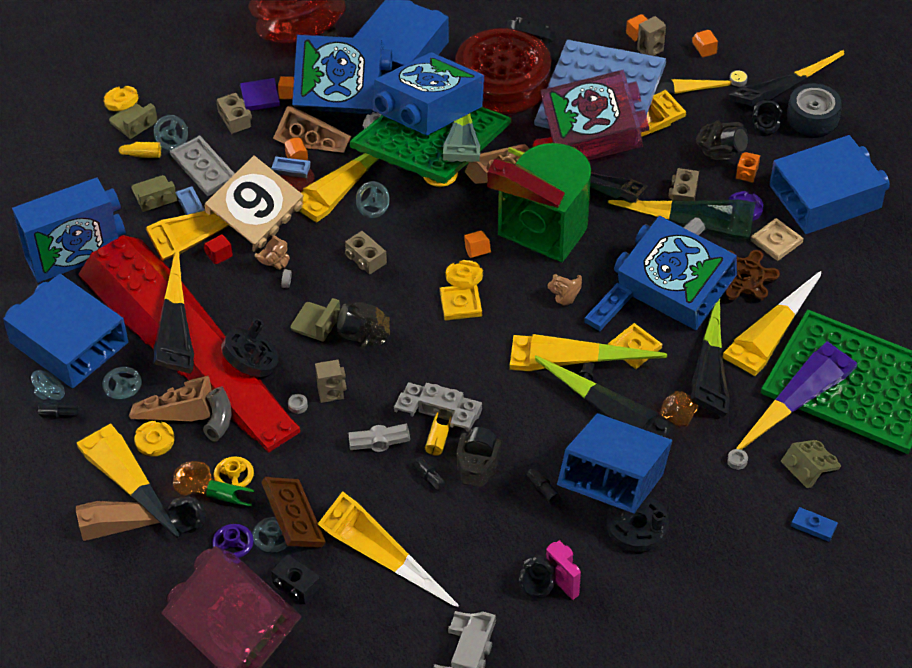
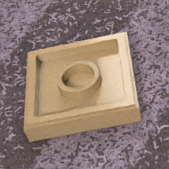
M776 218L752 235L750 241L778 261L802 244L803 238Z

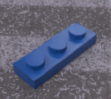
M617 283L585 317V323L601 331L631 299L633 291Z

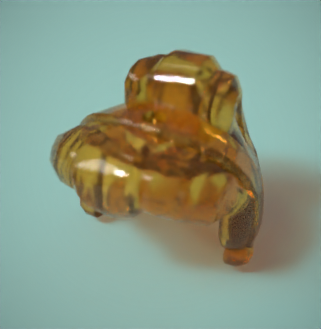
M675 391L665 399L660 412L662 417L673 424L688 426L699 407L698 404L691 401L690 395L683 391Z
M201 461L183 463L175 470L172 483L175 491L181 495H188L191 492L204 494L209 481L212 480L209 466Z

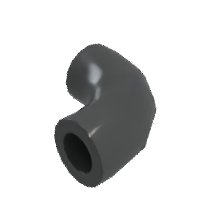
M222 386L213 389L206 395L211 406L212 415L203 430L205 435L212 441H218L224 435L231 419V403Z

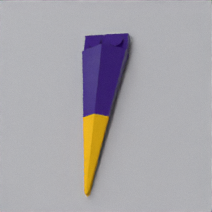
M826 341L816 352H813L736 449L742 450L792 412L843 381L857 367V362Z

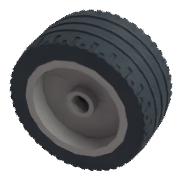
M810 83L797 87L789 99L787 120L790 126L802 135L811 137L825 136L833 132L839 123L842 110L841 98L835 90L823 84Z

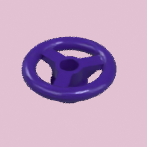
M228 524L221 527L215 533L212 545L219 556L226 559H238L245 556L251 550L254 538L247 527L240 524ZM240 531L247 536V544L241 541ZM223 534L224 541L219 544V538ZM229 547H238L242 549L241 551L236 553H227L223 551Z

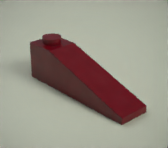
M494 159L487 172L488 188L556 208L559 207L565 196V192L519 164L502 159Z

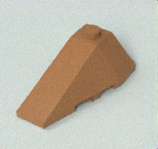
M287 106L273 139L285 143L291 138H301L305 148L344 153L351 136L293 106Z
M526 144L510 147L524 153L529 150ZM508 148L480 154V162H469L465 173L475 184L487 183V172L494 159L516 163L520 157L507 152Z
M209 376L184 382V387L174 390L172 387L160 397L153 395L133 404L129 414L130 418L196 421L211 417V406L206 398V395L212 391Z
M95 501L76 506L83 541L160 523L138 502Z

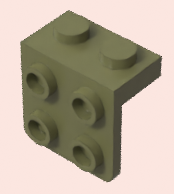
M136 103L109 119L110 123L129 139H132L158 122L155 106L151 103L144 108Z
M164 175L132 185V191L143 212L177 201L175 186L172 181L168 182Z
M332 298L327 308L306 302L291 324V330L324 342L337 322L340 311L339 300Z
M817 440L792 443L781 460L806 488H811L822 472L839 470L841 467L837 458L830 454L824 448V445Z

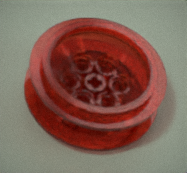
M251 0L249 3L250 13L259 19L256 24L258 35L265 40L279 43L297 42V35L317 36L323 33L340 19L346 8L344 0Z
M510 28L485 30L468 38L460 46L456 54L455 63L484 75V108L501 114L515 113L536 105L545 96L550 83V53L542 41L529 33Z

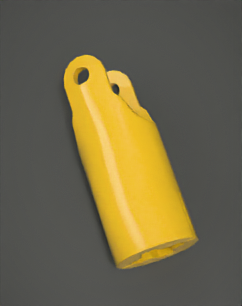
M135 142L130 145L121 146L119 152L120 154L130 155L135 158H160L161 144L160 142Z
M439 412L434 417L425 445L426 452L432 455L433 451L435 456L441 455L452 420L450 416L447 425L437 423L436 419Z

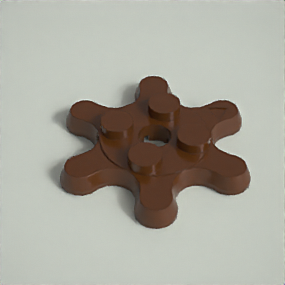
M753 250L746 258L737 257V276L726 290V296L729 300H736L743 292L745 294H753L758 300H764L768 296V290L763 286V283L766 281H776L780 276V272L776 268H764L761 266L760 261L763 259L761 251ZM747 274L749 277H743L742 279L740 275Z

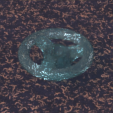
M166 115L161 117L155 124L154 137L157 142H160L162 148L172 150L186 142L188 129L181 118L175 115ZM171 120L170 126L164 127L161 130V132H159L162 123ZM177 123L183 131L181 139L176 134L175 127ZM168 130H171V136L168 134ZM160 137L167 141L173 139L177 144L168 145Z
M372 181L363 184L359 188L356 195V205L364 216L369 218L379 217L385 213L389 206V193L382 184ZM371 187L370 195L361 202L363 192ZM377 188L381 190L383 195L381 193H377ZM367 205H371L373 207H378L380 210L377 212H368L364 209V207Z
M118 367L106 374L102 386L105 393L110 397L125 399L138 392L142 379L136 370L129 367ZM118 373H129L135 378L126 379L120 377ZM111 377L116 381L114 391L108 386Z
M42 370L32 373L31 381L35 387L34 392L39 398L44 400L47 398L60 400L64 397V387L56 377Z
M276 517L266 518L255 526L253 541L259 549L266 552H278L288 547L286 541L275 546V540L280 535H283ZM260 531L265 533L269 539L268 546L260 541Z

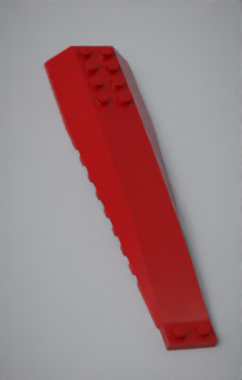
M122 235L92 252L78 275L107 307L124 318L127 328L134 334H138L145 344H149L154 348L171 270L141 239ZM182 282L187 323L194 351V364L191 374L178 370L177 372L188 380L209 376L211 390L222 386L231 403V420L252 439L257 440L269 453L299 434L300 427L289 417L258 377L239 371L226 360L221 349L222 342L226 336Z

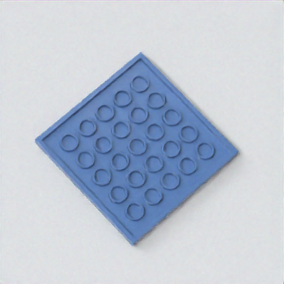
M567 40L534 124L544 128L559 130L549 95L550 91H555L564 96L571 88L579 84L588 82L601 83L612 88L615 94H621L625 98V107L622 111L620 110L621 114L612 127L598 134L583 136L635 146L664 70L666 58ZM587 90L585 93L586 99H583L580 95L572 104L575 106L579 101L580 111L585 116L592 118L585 125V130L595 123L609 124L608 120L595 119L597 115L593 111H586L587 106L588 110H592V102L588 101L587 98L590 95L600 97L597 93Z

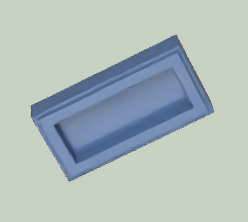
M275 156L271 169L279 175L307 178L310 161Z
M192 186L176 192V197L186 215L205 211Z

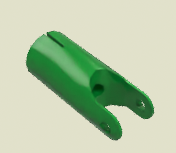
M209 481L207 486L209 490L206 491L207 498L243 506L252 505L240 501L237 498L238 490L254 492V490L219 481Z

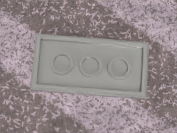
M201 136L170 150V155L207 196L216 193L235 174Z

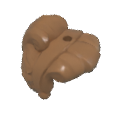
M273 235L265 249L255 254V258L260 263L274 266L278 270L285 268L290 259L286 253L287 242Z
M557 274L553 275L552 281L548 283V289L556 295L557 303L564 306L573 303L581 289L582 276L577 275L576 279L569 280Z

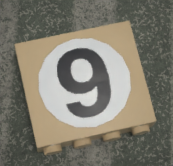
M253 156L205 203V212L210 216L213 213L218 215L253 244L252 251L255 252L266 244L270 236L278 232L279 227L283 223L286 224L290 220L291 214L294 211L298 212L302 208L304 195L256 156Z

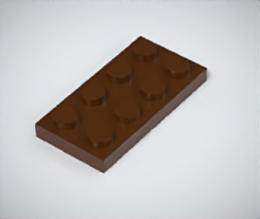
M265 477L261 483L287 546L323 547L326 541L300 480Z

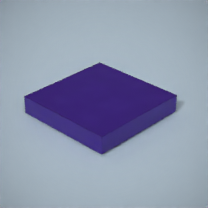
M274 78L240 83L246 110L252 111L280 106Z

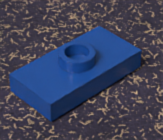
M799 507L792 520L791 527L830 542L838 522Z

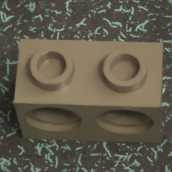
M654 16L639 24L637 44L639 52L654 56L664 51L666 25L663 21Z
M236 93L217 99L218 112L231 134L251 127V112L249 109L246 110L243 99H240Z
M677 169V174L672 176L671 186H674V188H670L668 197L672 199V207L693 210L699 171Z
M363 231L345 241L346 256L350 260H354L359 268L365 270L369 275L387 264L386 251Z
M339 360L315 363L320 402L344 399L343 391L347 390L344 379L346 377L344 367H340Z

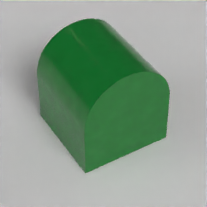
M547 143L527 150L515 164H519L565 192L563 200L559 207L556 208L499 191L498 235L563 263L588 226L591 166L588 159L579 150L564 144Z

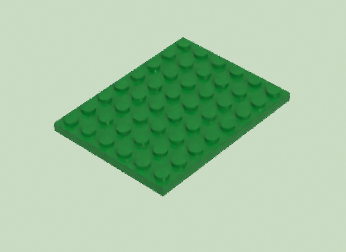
M484 107L470 113L480 144V151L511 124V117ZM381 115L350 141V147L359 152H364L374 158L387 161L389 164L397 165L407 171L415 172L420 176L443 184L447 183L468 163L467 161L450 162L443 160V146L454 122L426 136Z
M807 309L764 383L761 394L776 399L813 352H816L828 341L856 361L857 367L843 381L798 409L909 454L912 449V350Z

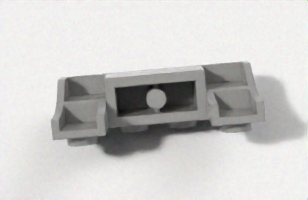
M408 382L404 392L400 393L394 406V412H398V410L410 413L412 417L418 407L420 413L434 417L439 412L438 418L450 420V416L452 417L450 427L453 428L455 425L465 428L466 432H469L474 422L480 416L482 402L464 398L463 392L441 387L437 384L426 383L423 387Z
M455 611L451 626L448 628V633L461 637L451 661V667L435 664L434 668H484L486 660H484L485 654L489 655L492 647V642H489L496 622V615L486 612L469 614Z

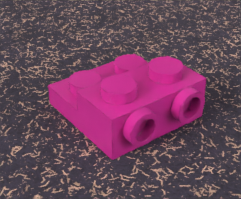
M560 540L553 542L546 549V559L555 565V583L574 600L579 596L581 572L573 564L572 550Z

